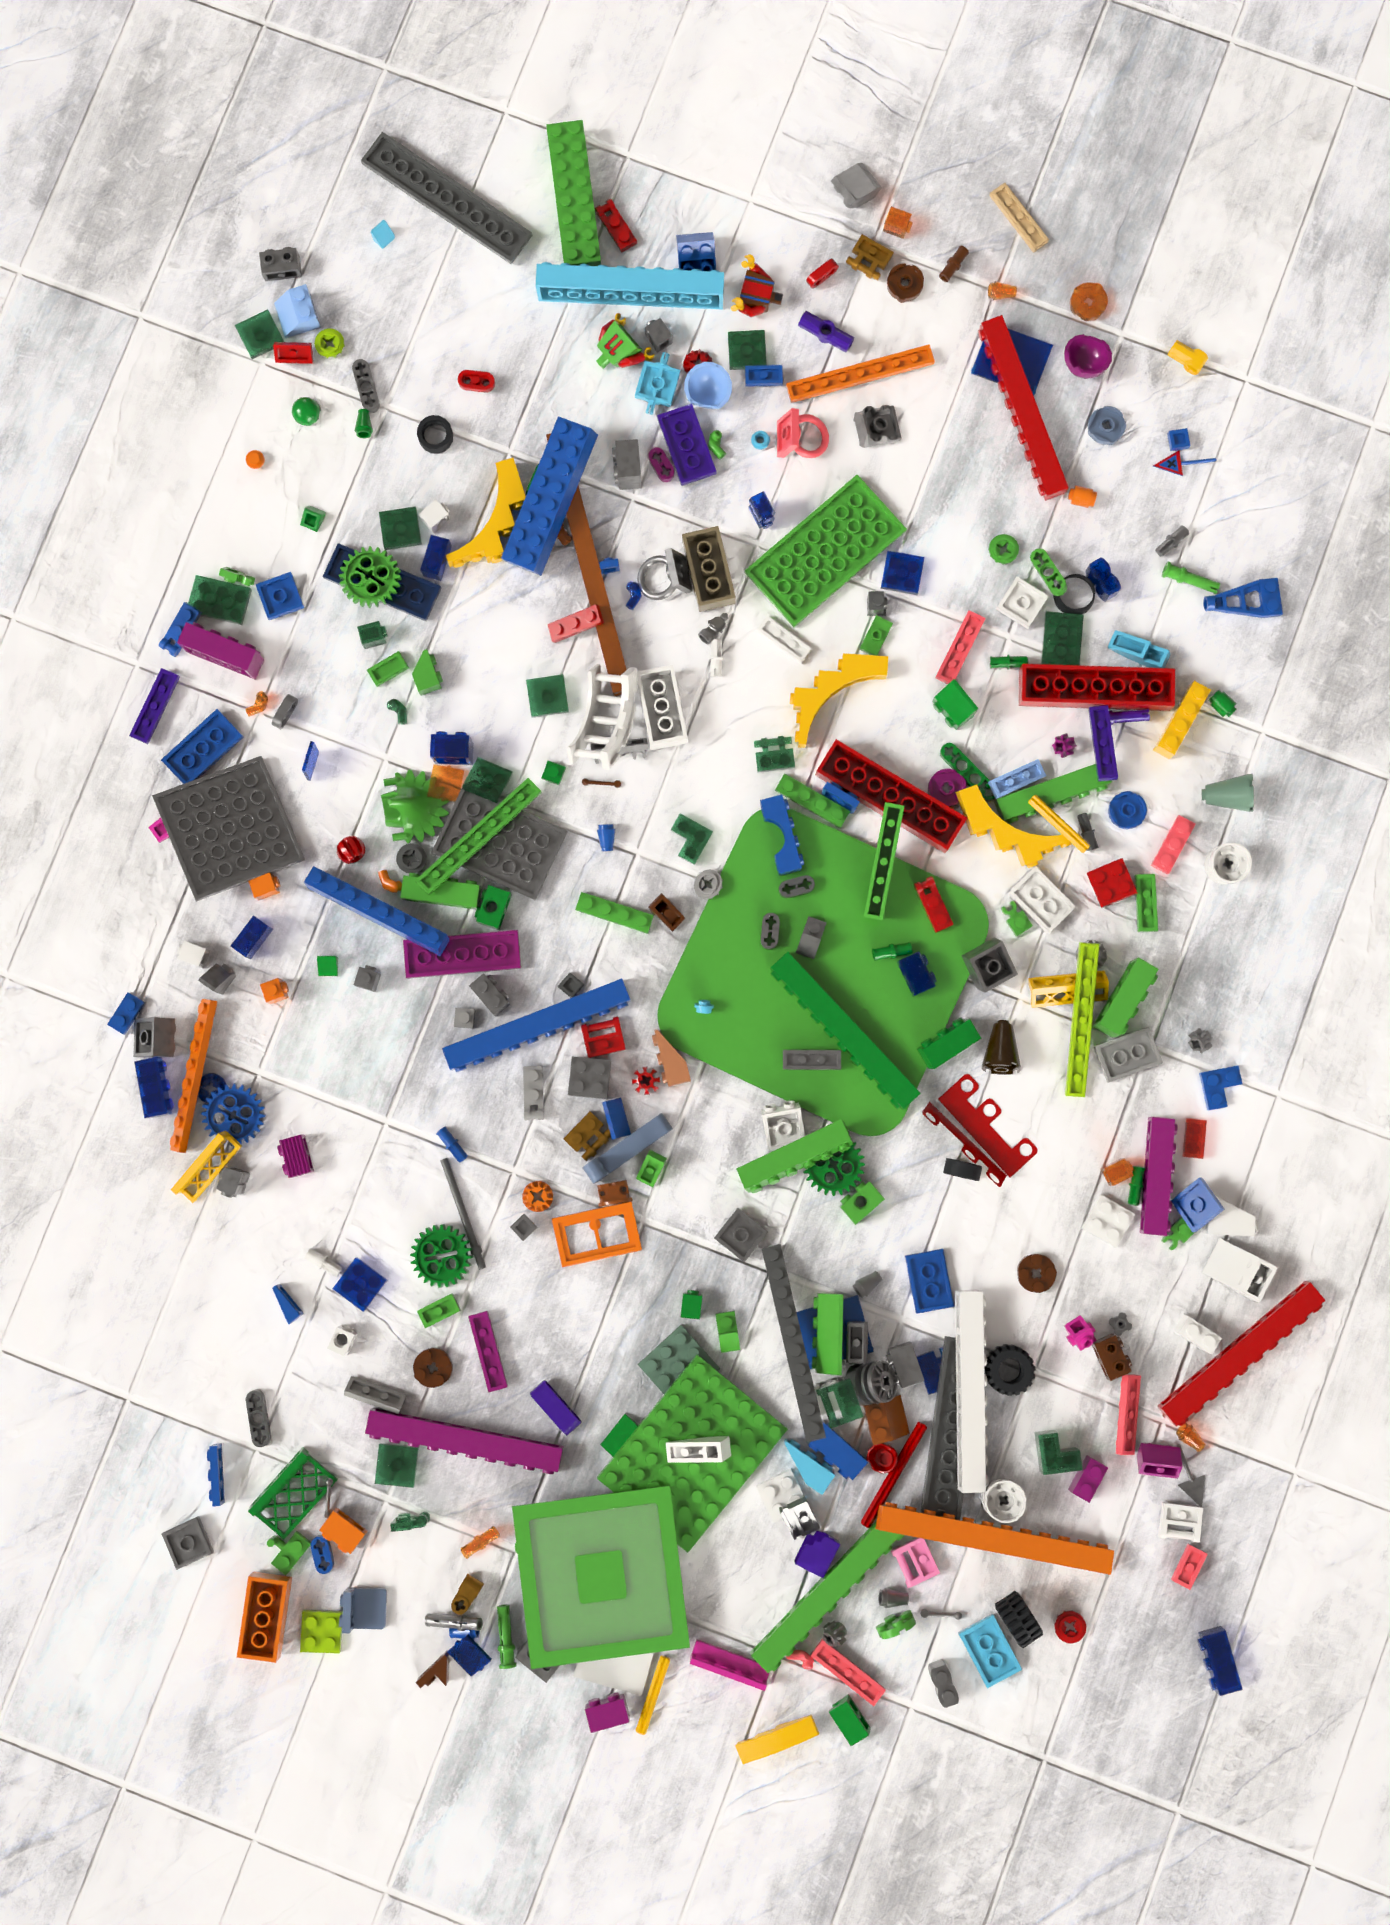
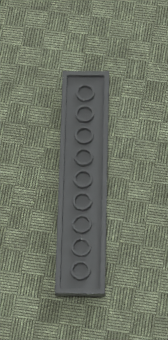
M381 132L361 159V163L509 264L514 262L533 236L531 231L384 132Z
M945 1336L920 1513H924V1509L936 1511V1516L943 1517V1513L955 1515V1519L960 1520L964 1493L958 1490L956 1337Z

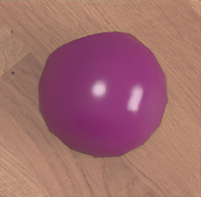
M1081 334L1070 339L1065 346L1064 357L1066 365L1070 372L1077 377L1083 379L1098 377L1108 369L1112 362L1111 349L1103 339L1100 340L1093 336Z

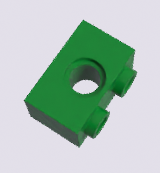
M488 885V888L484 889L481 895L482 905L477 907L475 912L476 922L500 931L512 894ZM490 903L497 904V909L494 912L487 910Z

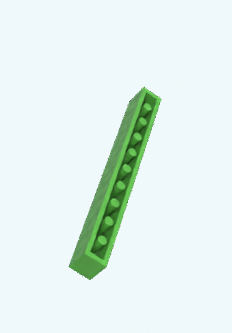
M876 1520L826 1572L824 1578H821L750 1651L755 1661L767 1673L771 1670L775 1671L781 1665L783 1657L785 1655L787 1657L790 1656L796 1649L794 1646L799 1641L803 1642L810 1633L808 1631L813 1626L815 1628L819 1626L823 1621L822 1617L827 1612L831 1613L836 1608V1602L841 1597L844 1599L851 1592L850 1588L852 1585L860 1583L865 1577L864 1573L869 1568L872 1570L878 1564V1558L882 1554H888L893 1548L892 1544L896 1540H901L905 1535L875 1529Z

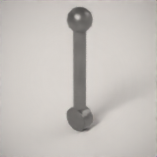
M327 1478L325 1481L327 1485L325 1518L330 1516L332 1478Z
M923 1609L920 1613L923 1618L928 1616L954 1617L957 1620L962 1618L960 1612L939 1613L928 1612L926 1609Z

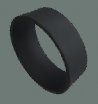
M1071 574L1064 579L1080 578L1091 587L1093 593L1091 602L1083 608L1073 609L1066 606L1060 596L1053 595L1055 605L1061 612L1070 616H1079L1089 611L1095 599V587L1086 576Z

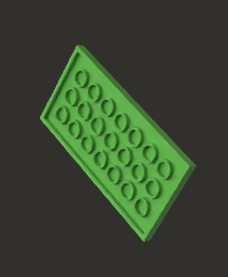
M856 475L750 565L744 573L795 628L907 531V528L867 484Z

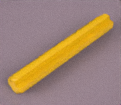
M1034 795L1028 801L1037 812L1082 853L1090 847V844L1037 795Z
M661 1655L636 1727V1732L645 1735L670 1663V1658Z

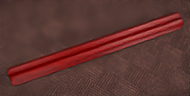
M917 1422L898 1455L896 1468L888 1473L863 1516L861 1524L866 1528L872 1526L878 1515L879 1505H884L927 1430L925 1424Z

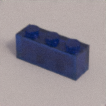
M161 1057L134 1061L144 1118L151 1119L172 1114L174 1104L172 1098H169L168 1093L170 1083L165 1077V1072L167 1071L166 1062Z
M1222 1626L1198 1632L1200 1639H1197L1200 1650L1204 1651L1205 1658L1203 1663L1206 1671H1209L1211 1676L1208 1681L1212 1691L1215 1690L1219 1696L1243 1690L1226 1630Z

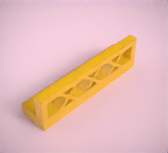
M1105 970L1097 971L1095 990L1103 988V994L1095 995L1094 1001L1108 1000L1109 980ZM1076 973L1028 978V985L1031 991V1007L1073 1004ZM1061 992L1066 994L1062 998L1057 999L1054 997L1056 994ZM1044 994L1047 996L1043 1000L1036 1001V995Z
M226 1130L218 1133L171 1188V1191L175 1195L179 1193L184 1194L194 1203L241 1149L242 1145ZM227 1140L235 1146L232 1152H225L224 1144ZM221 1155L220 1166H213L212 1158ZM202 1170H209L208 1180H201L200 1172ZM190 1184H197V1193L194 1196L186 1189Z

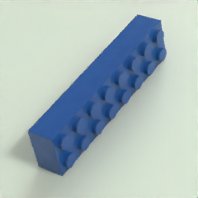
M558 416L501 559L509 564L542 576L597 440L598 434L593 429Z

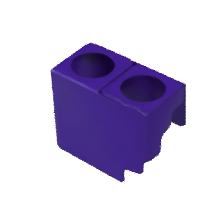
M817 1530L814 1535L809 1533L806 1535L794 1563L824 1578L841 1544L839 1540L825 1532Z

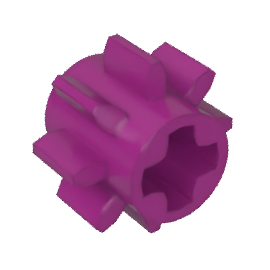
M1067 733L1055 737L1056 741L1052 744L1055 751L1054 754H1061V758L1074 754L1073 750L1077 747L1074 737H1068Z

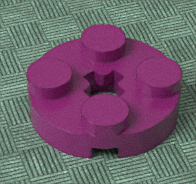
M953 769L939 770L931 777L928 783V794L945 805L953 807L959 803L956 792L967 788L965 779ZM945 783H948V786H952L949 793L942 790Z

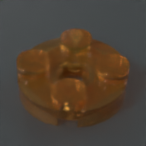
M1091 282L1077 286L1070 298V309L1074 315L1081 317V320L1093 321L1098 319L1104 313L1108 304V297L1103 286L1099 283ZM1087 298L1093 300L1090 306L1088 303H1084Z

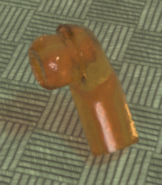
M258 692L254 705L245 708L248 717L261 713L266 709L268 696L265 692Z

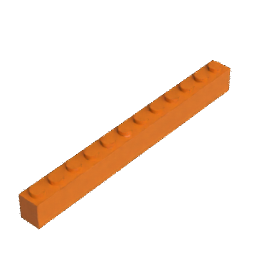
M886 1502L885 1506L879 1505L875 1528L877 1530L1111 1575L1114 1550L1108 1549L1106 1544L1096 1543L1095 1547L1090 1546L1089 1541L1077 1539V1543L1070 1542V1537L1058 1535V1539L1051 1538L1049 1533L1039 1532V1535H1034L1032 1530L1020 1528V1532L1012 1530L1013 1526L1001 1524V1528L993 1527L994 1523L982 1521L981 1524L974 1523L972 1518L963 1517L962 1520H956L955 1515L943 1513V1517L936 1516V1511L924 1509V1513L916 1512L917 1508L905 1506L904 1509L897 1508V1504Z

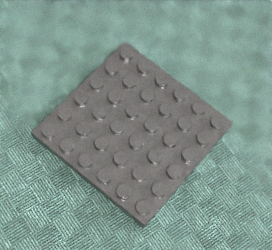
M262 756L152 795L196 902L247 883L249 880L269 872L273 873L305 861Z

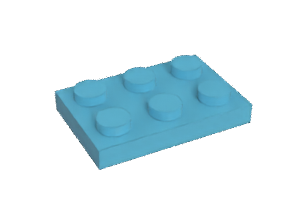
M993 1614L958 1632L987 1689L1022 1670Z

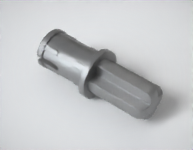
M1181 525L1155 549L1156 553L1162 557L1173 547L1177 548L1178 544L1189 535V530Z

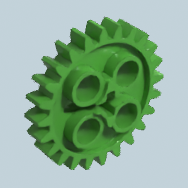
M369 546L368 551L362 547L361 553L355 549L354 557L348 554L350 561L343 560L346 567H340L344 573L339 574L340 579L343 580L339 582L341 587H344L342 591L344 594L348 593L347 598L349 600L353 598L354 604L360 601L361 607H364L365 603H367L369 608H371L372 603L379 607L380 601L385 605L386 598L392 600L391 593L397 594L394 587H400V584L396 582L401 580V576L397 575L401 572L396 567L398 565L397 561H392L393 556H387L386 550L381 553L379 547L375 551H373L371 546ZM370 561L371 565L368 568H364L363 564ZM359 568L360 570H362L365 574H367V575L370 576V577L373 575L374 578H375V580H377L378 582L384 583L385 585H384V586H381L380 584H378V583H377L375 580H373L372 578H368V579H367V577H366L365 574H363V573H361V572H359V571H356V569ZM381 571H388L385 577H379ZM356 577H361V581L359 583H353V580ZM371 587H378L375 593H369Z

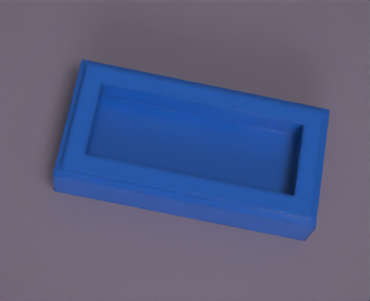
M621 1097L602 1102L612 1140L631 1135Z

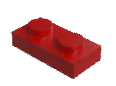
M274 342L273 344L275 363L312 364L314 361L312 343Z

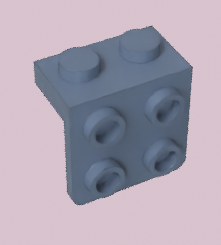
M347 1588L341 1594L340 1607H343V1615H340L339 1627H342V1633L350 1634L353 1629L382 1630L385 1628L387 1591L385 1588Z

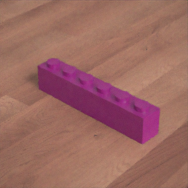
M1148 1117L1144 1164L1146 1169L1143 1178L1144 1188L1142 1191L1140 1219L1141 1234L1167 1236V1232H1170L1171 1222L1168 1220V1216L1172 1211L1170 1193H1173L1174 1184L1171 1182V1174H1174L1175 1163L1172 1162L1173 1154L1176 1153L1174 1135H1177L1178 1131L1175 1119Z

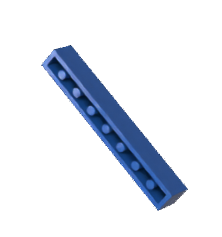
M314 866L304 881L308 889L440 957L450 941L446 933Z

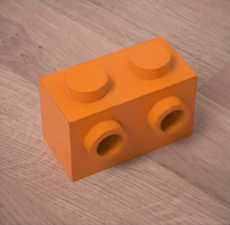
M338 1508L333 1510L319 1530L326 1540L334 1541L338 1544L339 1550L350 1554L368 1532Z

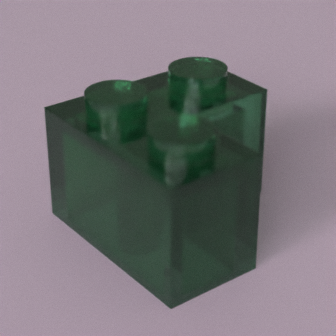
M1055 1430L1034 1432L1039 1470L1043 1475L1083 1470L1080 1450L1076 1447L1060 1449L1058 1432Z

